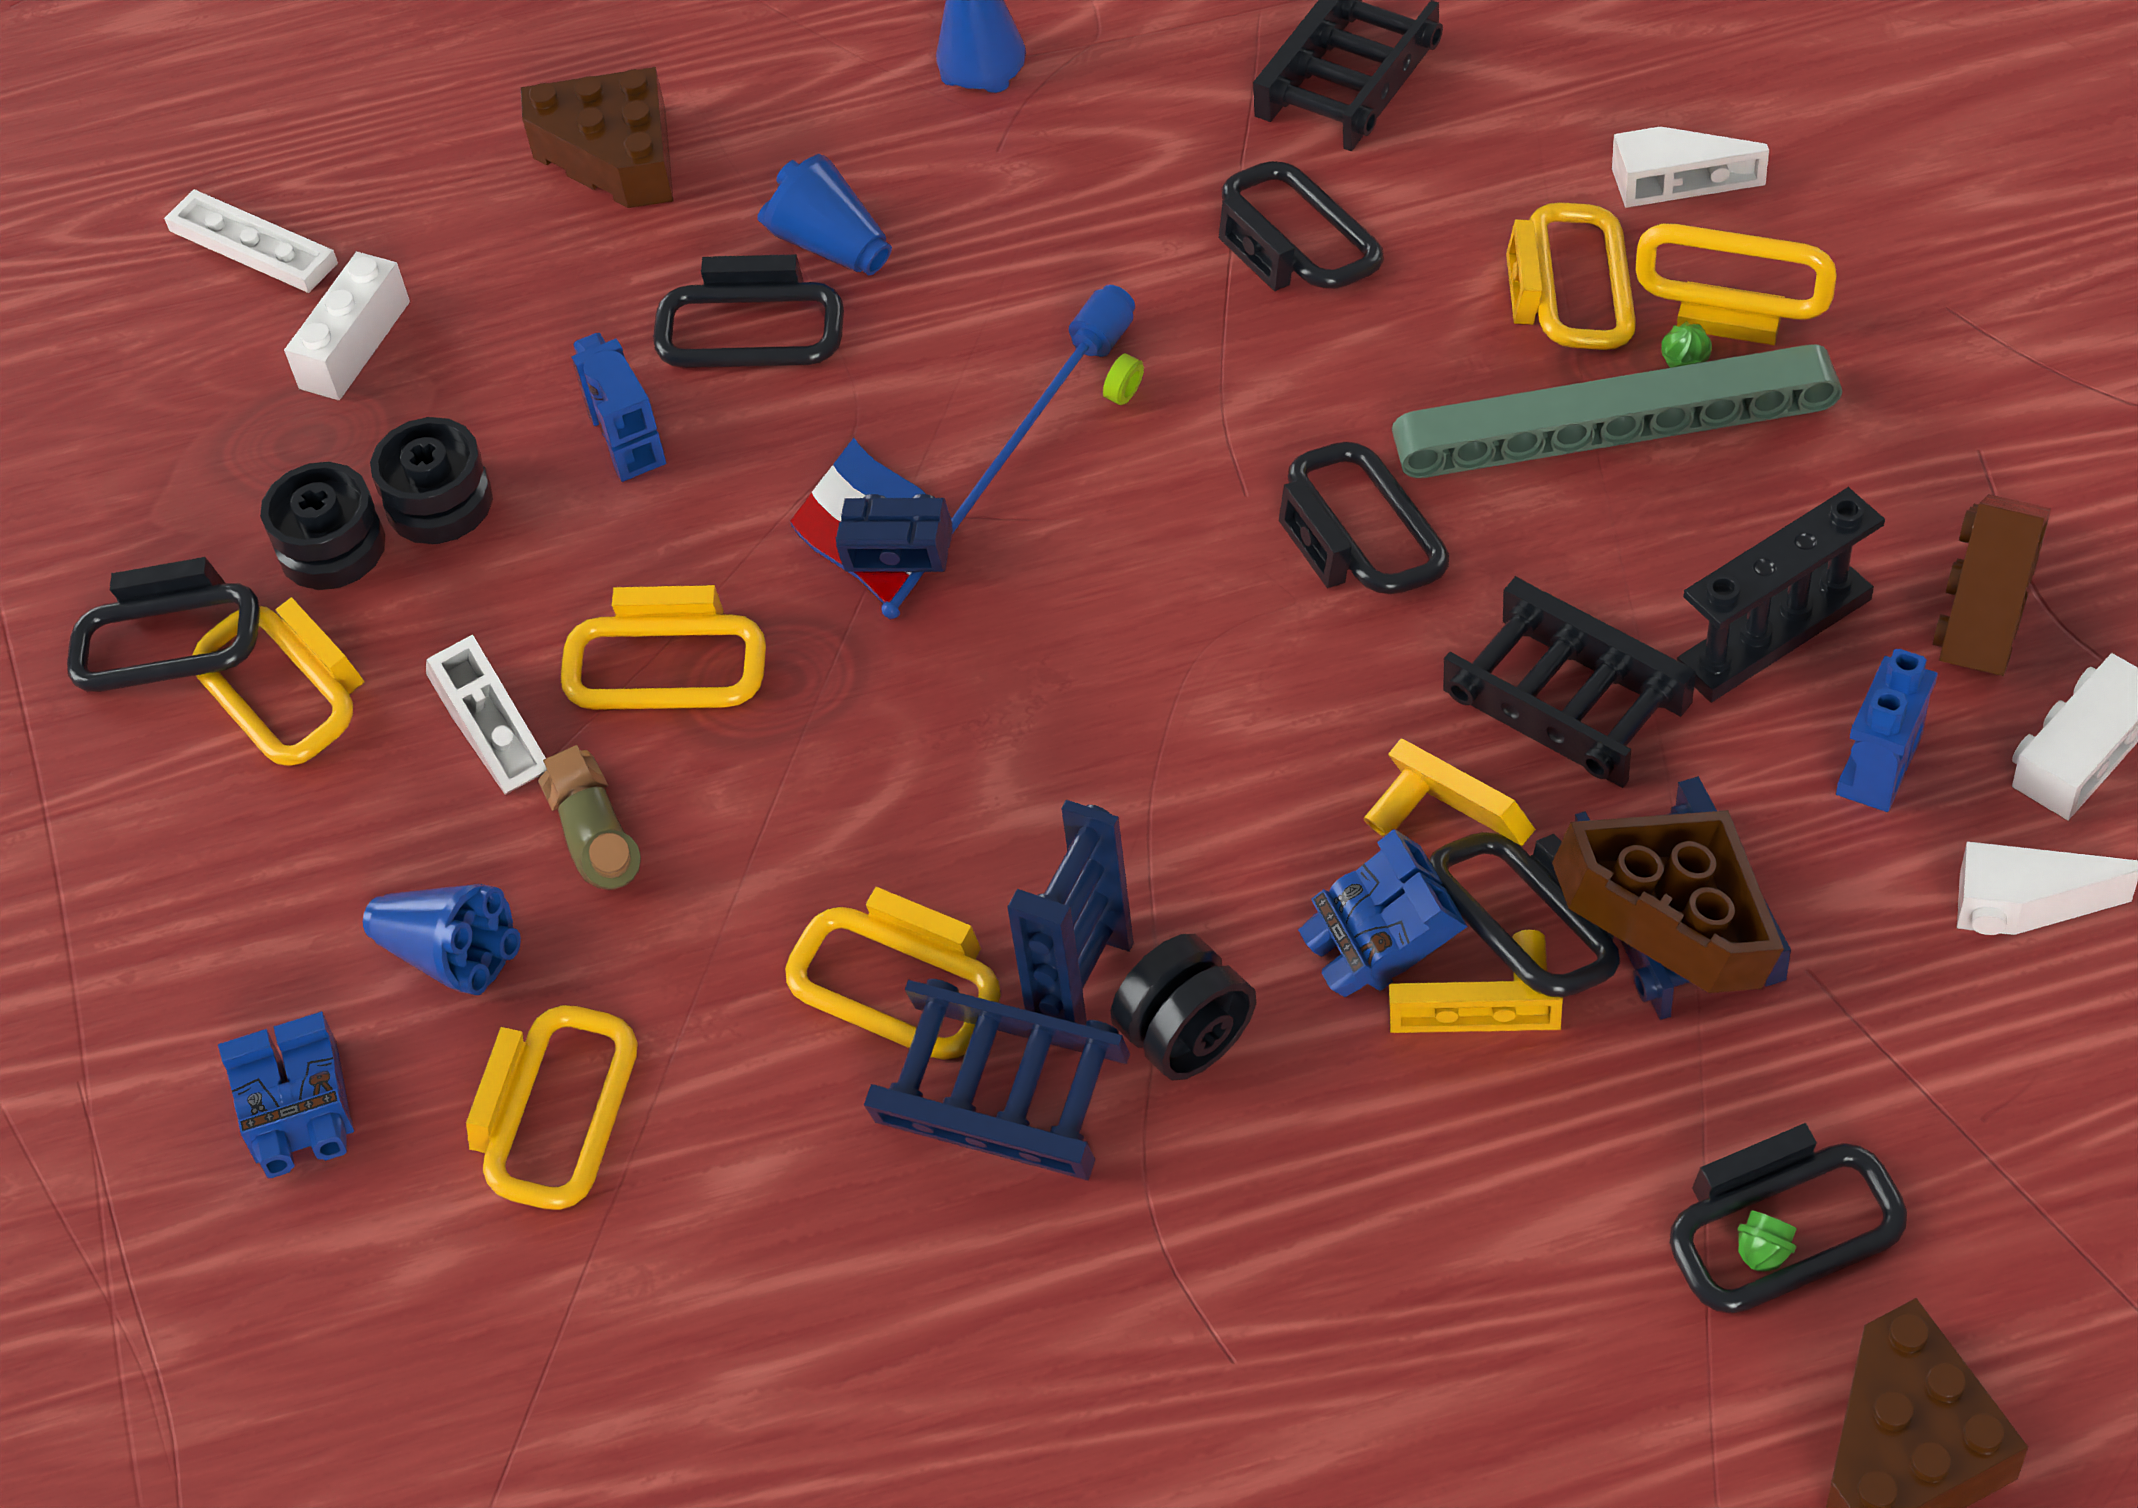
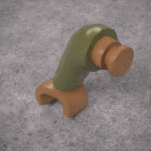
M575 745L544 759L546 771L539 778L538 782L551 810L558 809L568 850L583 879L591 885L605 890L621 888L632 882L640 869L641 856L639 848L632 837L624 832L604 789L608 784L594 756L588 750H579L578 746Z

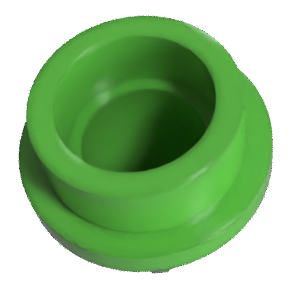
M1686 321L1681 326L1674 325L1672 330L1665 335L1662 340L1661 351L1667 365L1672 368L1706 362L1711 355L1712 343L1701 325L1690 324Z
M1751 1211L1746 1225L1740 1223L1737 1229L1739 1232L1738 1252L1743 1261L1755 1271L1778 1269L1790 1254H1794L1797 1246L1792 1243L1797 1228L1766 1214Z

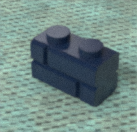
M869 494L863 498H845L841 522H839L836 536V547L844 571L945 572L948 548H950L953 532L945 498H935L928 494H918L912 498H886L878 494Z

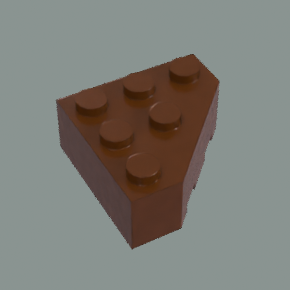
M656 67L521 87L522 120L533 159L545 165L551 162L565 169L567 176L592 190L599 187L611 193L615 202L627 208L673 201L666 111Z
M1988 494L1979 504H1973V507L1966 511L1959 541L1969 543L1965 559L1957 558L1956 562H1953L1946 588V594L1955 595L1950 616L1940 614L1933 639L1934 646L1942 647L1939 661L2004 676L2013 649V639L2015 640L2027 601L2028 592L2026 589L2029 583L2031 584L2035 573L2051 508Z
M1728 810L1570 822L1552 862L1570 910L1708 993L1762 989L1784 947Z
M1917 1298L1864 1325L1826 1508H1966L2016 1481L2019 1477L2028 1450L2027 1444Z

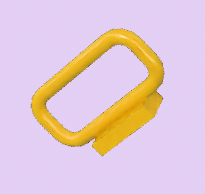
M1561 202L1549 203L1538 208L1531 215L1530 220L1515 219L1506 252L1514 324L1533 325L1536 313H1538L1543 332L1552 341L1562 346L1577 349L1608 350L1627 344L1635 333L1636 319L1624 234L1619 220L1610 211L1600 206ZM1552 222L1587 223L1595 225L1603 231L1616 319V327L1614 329H1576L1564 325L1559 320L1548 224Z
M1659 224L1645 231L1637 245L1636 275L1644 289L1657 297L1681 301L1677 326H1681L1686 321L1690 324H1698L1702 326L1707 335L1775 345L1781 317L1800 320L1818 317L1829 309L1834 298L1836 284L1835 263L1826 252L1809 244L1681 224ZM1661 244H1677L1808 265L1816 272L1814 295L1810 299L1797 300L1779 295L1689 281L1669 280L1656 272L1657 247Z
M715 585L613 587L612 607L615 617L587 619L571 631L563 648L561 666L562 690L571 702L581 708L592 710L725 708L741 705L751 699L761 687L766 653L764 633L757 623L745 616L723 614L724 610ZM737 635L745 641L743 676L733 686L590 689L581 682L584 649L589 641L595 638Z
M291 597L276 609L278 614L267 607L259 606V626L266 631L331 703V716L323 724L297 744L284 745L220 672L196 675L197 679L261 752L274 763L285 766L302 764L312 759L348 728L353 716V701L349 694L365 682L342 651ZM239 610L230 614L207 632L197 643L192 656L216 652L237 635Z
M879 887L874 888L865 904L869 915L847 907L827 909L816 915L801 934L785 967L786 983L795 997L805 1004L907 1048H910L917 1027L814 984L809 980L807 976L808 967L824 938L833 930L841 928L850 930L969 980L978 988L979 994L977 998L999 1003L1001 997L999 980L993 970L979 960H976L981 947L971 925ZM964 1022L961 1029L953 1036L945 1038L938 1036L931 1058L947 1060L964 1055L975 1024Z
M562 1005L548 1009L537 1017L528 1032L525 1042L523 1041L522 1031L505 1027L500 1028L466 1121L469 1150L485 1153L483 1173L488 1186L498 1196L512 1202L553 1210L574 1206L587 1196L595 1182L637 1056L638 1042L634 1031L623 1019L609 1013L584 1007ZM572 1027L605 1035L614 1041L615 1053L570 1181L559 1187H550L510 1176L506 1170V1161L552 1034L560 1028Z

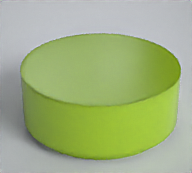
M1127 353L1122 354L1115 361L1106 377L1103 386V397L1118 405L1127 403L1137 391L1144 373L1143 362Z

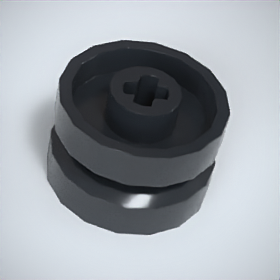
M426 417L408 421L391 430L376 445L370 461L372 478L377 492L382 498L388 522L398 535L415 543L440 544L457 540L475 530L488 515L493 501L491 484L486 468L482 464L476 438L466 426L449 418Z
M333 462L305 464L288 471L275 481L262 499L260 518L285 576L299 586L315 590L341 588L360 580L371 571L384 552L385 532L375 511V505L362 475L347 465Z
M1180 934L1162 942L1146 954L1127 974L1115 994L1110 1010L1111 1021L1131 1043L1138 1048H1144L1145 1057L1172 1081L1185 1080L1203 1072L1214 1064L1239 1039L1252 1018L1257 1003L1256 990L1229 965L1223 966L1222 958L1196 934Z

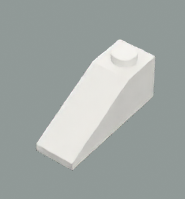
M1660 126L1614 134L1612 171L1624 206L1628 208L1763 186L1766 184L1769 149L1765 143Z
M473 634L429 657L426 661V674L449 714L503 793L506 795L543 775L546 771L543 760L546 757Z
M1967 842L1960 870L1957 928L1975 930L1985 935H1996L1999 933L2016 935L2132 902L2138 882V860Z

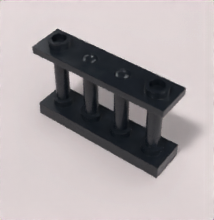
M1318 0L1254 80L1255 117L1271 122L1282 107H1287L1289 104L1342 122L1343 149L1352 151L1363 136L1370 135L1378 116L1429 50H1434L1439 44L1443 32V25L1439 23V2L1430 0L1415 20L1362 2V0ZM1357 19L1401 34L1403 37L1393 48L1343 30L1349 22H1354ZM1335 47L1382 64L1373 76H1369L1321 58L1327 50H1332ZM1313 75L1358 91L1359 94L1348 105L1302 89L1299 86L1305 78L1309 79Z
M1847 487L1685 589L1683 597L1709 620L1707 638L1677 657V661L1696 670L1694 687L1712 703L1872 600L1874 586L1850 566L1852 547L1883 527L1885 518L1852 489Z
M1516 576L1503 591V623L1505 625L1477 658L1471 663L1452 652H1449L1444 657L1443 691L1449 693L1458 703L1475 707L1583 766L1594 777L1607 779L1622 788L1629 781L1631 749L1627 745L1657 708H1665L1681 717L1693 703L1696 670ZM1523 636H1529L1550 647L1517 687L1491 674ZM1567 660H1575L1595 672L1563 710L1560 711L1537 699L1536 696ZM1612 683L1620 684L1640 696L1606 736L1582 723V719Z

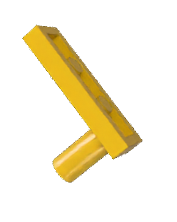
M1402 738L1388 753L1401 771V774L1363 818L1375 832L1384 837L1393 829L1397 830L1426 793L1520 846H1523L1536 830L1514 799Z
M1522 930L1515 933L1512 938L1542 969L1547 971L1545 935L1537 930ZM1514 972V981L1389 984L1390 1033L1561 1030L1563 997L1546 996L1534 991L1523 983Z

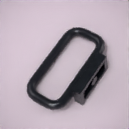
M1278 161L1257 164L1229 177L1221 189L1222 210L1218 238L1274 291L1290 285L1293 271L1313 286L1326 289L1344 287L1379 270L1384 260L1383 248L1376 238L1305 173L1291 164ZM1270 180H1279L1287 183L1365 256L1337 269H1324L1317 266L1253 207L1240 192Z
M797 254L702 257L701 275L704 285H687L670 291L659 302L655 315L654 348L659 357L671 366L682 368L789 366L821 363L835 353L842 339L844 307L843 301L835 289L823 283L804 282ZM817 301L825 307L822 339L810 346L682 349L674 346L672 341L675 313L680 307L688 304Z
M1353 442L1333 443L1307 451L1296 457L1289 466V483L1284 485L1278 521L1327 589L1345 583L1347 570H1351L1354 576L1366 588L1377 593L1398 594L1428 585L1440 579L1448 569L1449 553L1445 544L1382 460L1370 448ZM1340 462H1352L1359 465L1428 555L1429 561L1423 565L1393 574L1383 573L1375 569L1309 480L1308 474L1311 471Z
M206 557L111 573L110 591L117 598V602L92 608L76 622L69 641L67 672L76 687L87 692H102L219 672L236 667L248 658L257 641L260 617L258 597L247 586L240 583H226ZM226 603H236L239 606L237 636L232 645L226 649L100 672L88 670L90 640L94 632L101 626Z
M1489 832L1471 834L1434 851L1429 861L1442 882L1441 886L1447 890L1462 918L1523 983L1531 989L1546 996L1567 997L1604 983L1614 976L1620 964L1619 949L1613 942L1614 936L1573 912L1567 906L1552 864L1562 842L1555 834L1537 840L1533 855L1531 856L1519 844L1503 835ZM1482 854L1500 857L1596 954L1597 960L1566 974H1552L1545 971L1451 875L1449 867Z
M1803 1123L1700 1167L1692 1187L1699 1202L1692 1204L1679 1213L1671 1226L1669 1242L1674 1259L1692 1292L1701 1303L1715 1311L1731 1314L1747 1311L1890 1248L1899 1241L1906 1229L1907 1209L1899 1190L1882 1162L1869 1150L1859 1145L1847 1143L1828 1146L1814 1152L1813 1150L1817 1142L1807 1124ZM1849 1167L1857 1170L1864 1177L1883 1212V1220L1877 1228L1744 1286L1726 1289L1717 1285L1695 1248L1693 1242L1694 1234L1700 1227L1832 1170Z

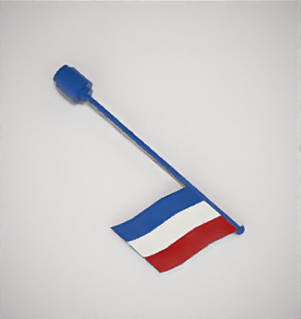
M1106 285L1102 289L1094 291L1069 325V334L1076 350L951 518L952 534L1083 355L1099 357L1108 355L1132 323L1135 302L1124 289L1115 285ZM853 438L790 522L798 536L814 551L844 570L836 547V536L839 522H841L845 498H863L869 494H878L886 498H912L915 495L926 493L913 483L875 461ZM848 572L859 579L883 603L881 607L882 613L889 619L897 618L900 615L899 606L924 574V572Z

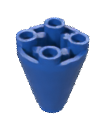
M946 0L936 52V62L942 82L950 86L958 85L968 89H985L990 93H997L1007 89L1009 80L1015 77L1024 66L1026 48L1005 1Z
M816 154L800 164L795 160H791L784 165L776 179L779 186L772 198L760 209L757 220L775 237L855 272L863 271L867 275H873L880 270L888 260L892 246L886 242L885 234L832 161L825 155Z
M484 884L399 892L378 896L369 902L363 915L364 931L376 944L443 985L458 992L475 996L481 995L487 986L496 979L506 960H511L517 955L521 943L519 931L513 928L510 905L505 899L502 890Z

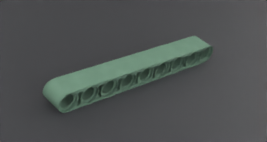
M1817 344L1803 345L1416 410L1405 413L1397 418L1391 430L1403 472L1409 477L1427 478L1818 412L1828 409L1840 399L1842 387L1828 351L1823 346Z

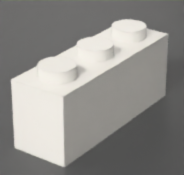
M356 251L284 349L299 389L340 401L410 303L397 262Z
M2113 653L2097 669L2089 667L2085 670L2074 688V695L2066 703L2059 700L2047 714L2043 723V729L2036 737L2028 734L2018 745L2012 757V762L2017 764L2012 787L2068 821L2138 743V667Z

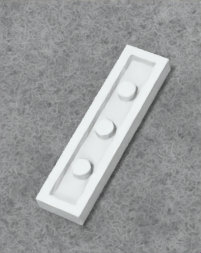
M195 189L164 218L170 232L307 293H310L338 264L334 250Z

